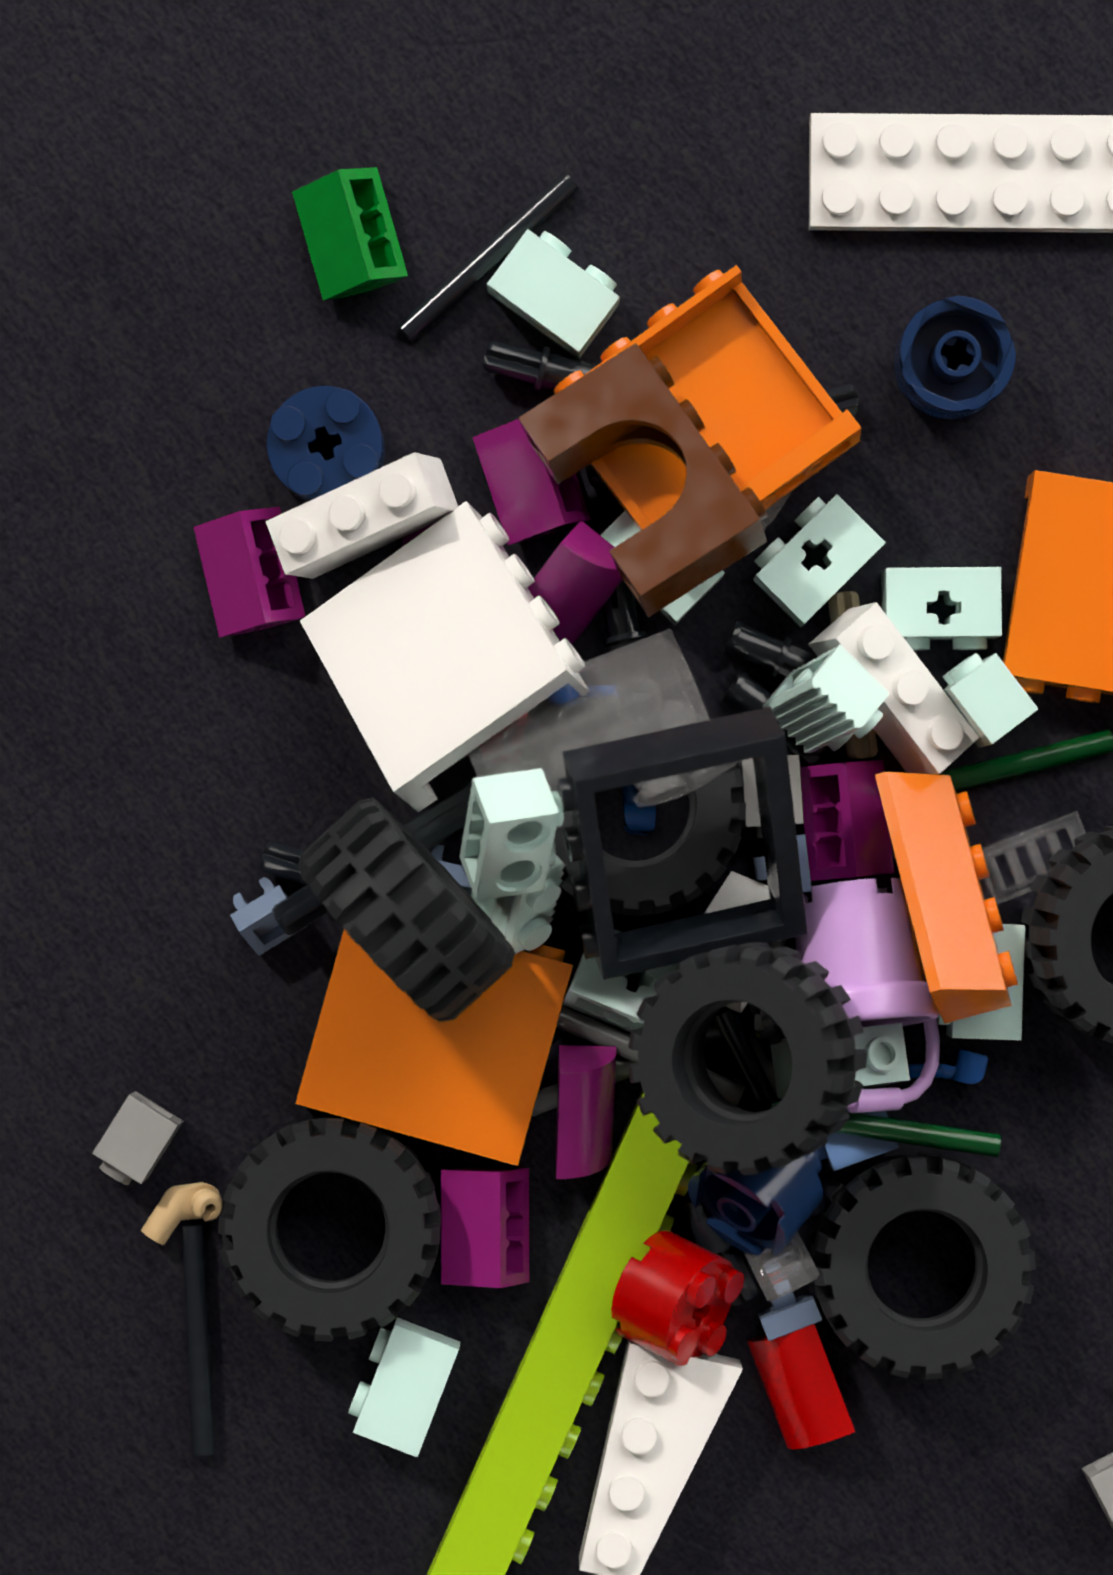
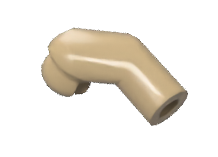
M204 1182L170 1187L151 1213L141 1231L155 1242L165 1245L180 1221L203 1218L206 1222L216 1219L223 1209V1201L218 1189Z

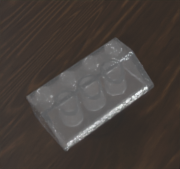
M671 628L585 661V667L578 673L590 692L582 697L567 683L471 751L469 756L477 777L542 768L550 791H557L558 779L566 778L562 756L563 751L710 720L695 680Z

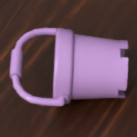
M876 878L811 887L812 902L810 903L808 902V896L803 893L808 934L795 937L796 951L801 952L800 961L803 963L816 961L829 971L828 977L824 981L831 988L842 985L851 998L849 1002L842 1005L848 1018L859 1015L862 1027L902 1023V1026L918 1023L924 1024L926 1040L925 1063L919 1078L910 1087L902 1090L898 1087L862 1089L858 1102L847 1106L846 1109L850 1113L900 1110L905 1103L917 1100L931 1086L939 1066L940 1037L937 1017L940 1013L925 979L921 956L900 878H891L893 893H887V888L877 889Z

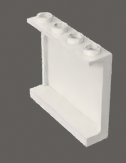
M467 501L300 620L393 792L418 812L438 799L429 784L430 780L567 683L582 697L590 692L578 673L585 667L580 655L566 638L559 641L553 631V628L560 624L556 615L540 595L534 599L528 589V586L535 582L531 573L516 554L509 557L503 545L510 541L507 533L491 513L482 517Z

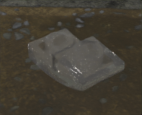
M737 762L696 770L691 775L687 772L633 784L640 792L631 801L638 808L679 798L716 779Z

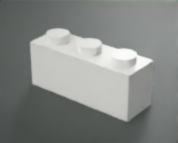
M414 452L266 521L284 573L286 575L313 579L438 522L456 509L458 504L441 459Z
M877 602L849 608L809 643V646L817 656H821L828 650L831 651L840 644L889 692L887 698L878 707L883 716L873 729L907 773L940 774L979 738Z

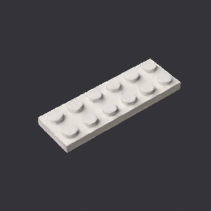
M811 113L809 118V230L1113 233V115Z

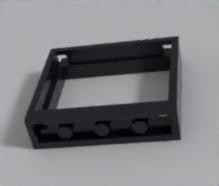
M771 707L562 752L566 778L558 779L557 792L562 800L563 811L571 810L573 823L572 826L563 828L564 839L570 861H578L580 875L571 877V885L578 911L586 910L588 923L578 926V930L583 943L585 959H596L603 980L677 964L694 955L722 947L743 945L751 942L771 943L808 934L786 737ZM753 758L769 899L614 934L594 793Z

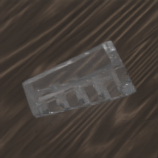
M1070 812L983 846L982 849L990 875L989 878L981 879L987 898L995 897L998 905L1031 892L1030 888L1037 875L1047 876L1053 869H1046L1035 840L1045 837L1053 856L1058 850L1062 849L1056 832L1066 828L1072 845L1075 847L1074 839L1086 833L1078 812ZM1025 845L1036 874L1028 878L1024 874L1015 848ZM1003 853L1015 883L1005 886L995 860L996 856Z
M798 1232L779 1255L772 1256L773 1249L766 1248L760 1255L744 1252L767 1301L770 1300L772 1302L818 1279V1276H820Z

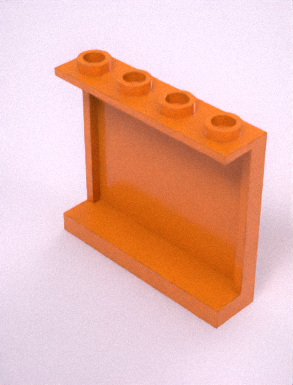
M735 265L724 274L721 270H716L704 277L694 287L693 292L695 295L679 307L671 303L661 308L648 320L646 325L649 328L632 341L628 337H623L614 342L601 354L600 359L603 362L592 370L635 343L648 360L657 356L673 379L674 386L669 388L678 403L688 399L702 419L705 429L699 433L706 443L711 447L718 442L729 456L736 469V473L730 477L740 491L750 487L766 510L860 442L862 427L848 409L843 413L742 283V271ZM576 371L563 379L555 387L554 393H558L583 377L582 371ZM651 444L625 445L608 452L590 464L640 531L660 519L676 504L686 481L687 468L684 463L670 451Z
M1035 470L1028 476L1025 499H1028L1003 663L1026 693L1043 694L1044 686L1049 685L1067 688V699L1100 703L1101 694L1113 696V482Z
M344 929L295 1104L518 1166L574 965L563 962L566 951L550 946L541 945L534 950H530V953L520 951L515 954L512 967L457 1018L438 1022L437 1019L429 1016L424 1009H421L405 992L395 985L391 978L370 959L366 952L355 943Z

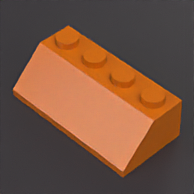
M902 772L875 774L929 991L944 1024L1012 1006L1008 987L1018 985L1010 952L998 953L993 933L1004 931L995 897L984 899L980 880L989 878L990 875L981 844L970 846L966 827L975 825L976 821L967 791L957 794L950 775Z

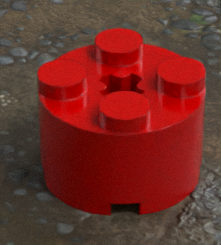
M671 1231L657 1232L643 1243L651 1247L643 1259L639 1261L631 1257L619 1278L611 1306L612 1318L619 1321L621 1328L615 1330L618 1335L679 1366L687 1365L690 1357H700L702 1354L712 1357L720 1350L725 1341L727 1329L723 1324L729 1313L731 1303L736 1300L743 1288L744 1275L742 1272L734 1269L729 1260Z

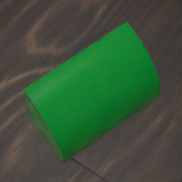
M377 167L338 169L292 192L323 301L371 291L408 276Z

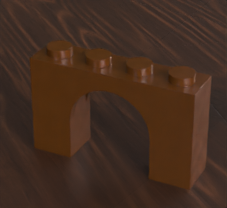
M635 343L526 412L518 419L528 442L557 484L608 452L630 444L659 446L676 455L687 468L686 481L676 504L660 519L609 551L617 572L644 612L650 617L766 543L767 539L761 521L768 517L754 491L750 487L740 491L730 477L736 473V469L722 446L717 442L709 447L699 432L705 429V426L690 401L685 399L678 403L669 388L674 386V382L662 361L657 356L648 360Z

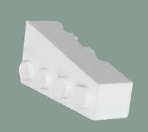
M627 1340L579 1554L580 1571L598 1575L641 1574L743 1370L740 1359L715 1354L712 1357L702 1354L700 1357H690L687 1365L679 1366Z

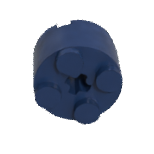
M954 296L926 306L911 319L897 343L894 355L897 387L917 409L936 418L961 419L971 417L980 412L1001 393L1009 382L1014 370L1016 351L1014 341L1005 324L1006 322L992 306L972 297ZM952 346L962 350L960 360L967 363V365L961 364L957 370L948 368L946 366L947 358L941 355V353L947 354Z
M316 386L294 394L272 415L267 436V451L271 466L283 485L293 495L308 502L382 468L385 458V441L377 418L361 398L350 390L333 386ZM325 434H329L332 441L341 440L342 443L334 447L333 453L335 457L330 460H324L320 452L312 453V449L319 446V437Z
M813 1152L777 1169L771 1168L762 1173L742 1175L740 1170H735L728 1174L709 1171L708 1161L705 1160L691 1177L688 1184L689 1197L694 1207L696 1208L702 1201L711 1214L706 1221L707 1225L732 1246L760 1256L765 1249H773L772 1256L779 1255L823 1198L822 1184L817 1175L822 1169V1164Z

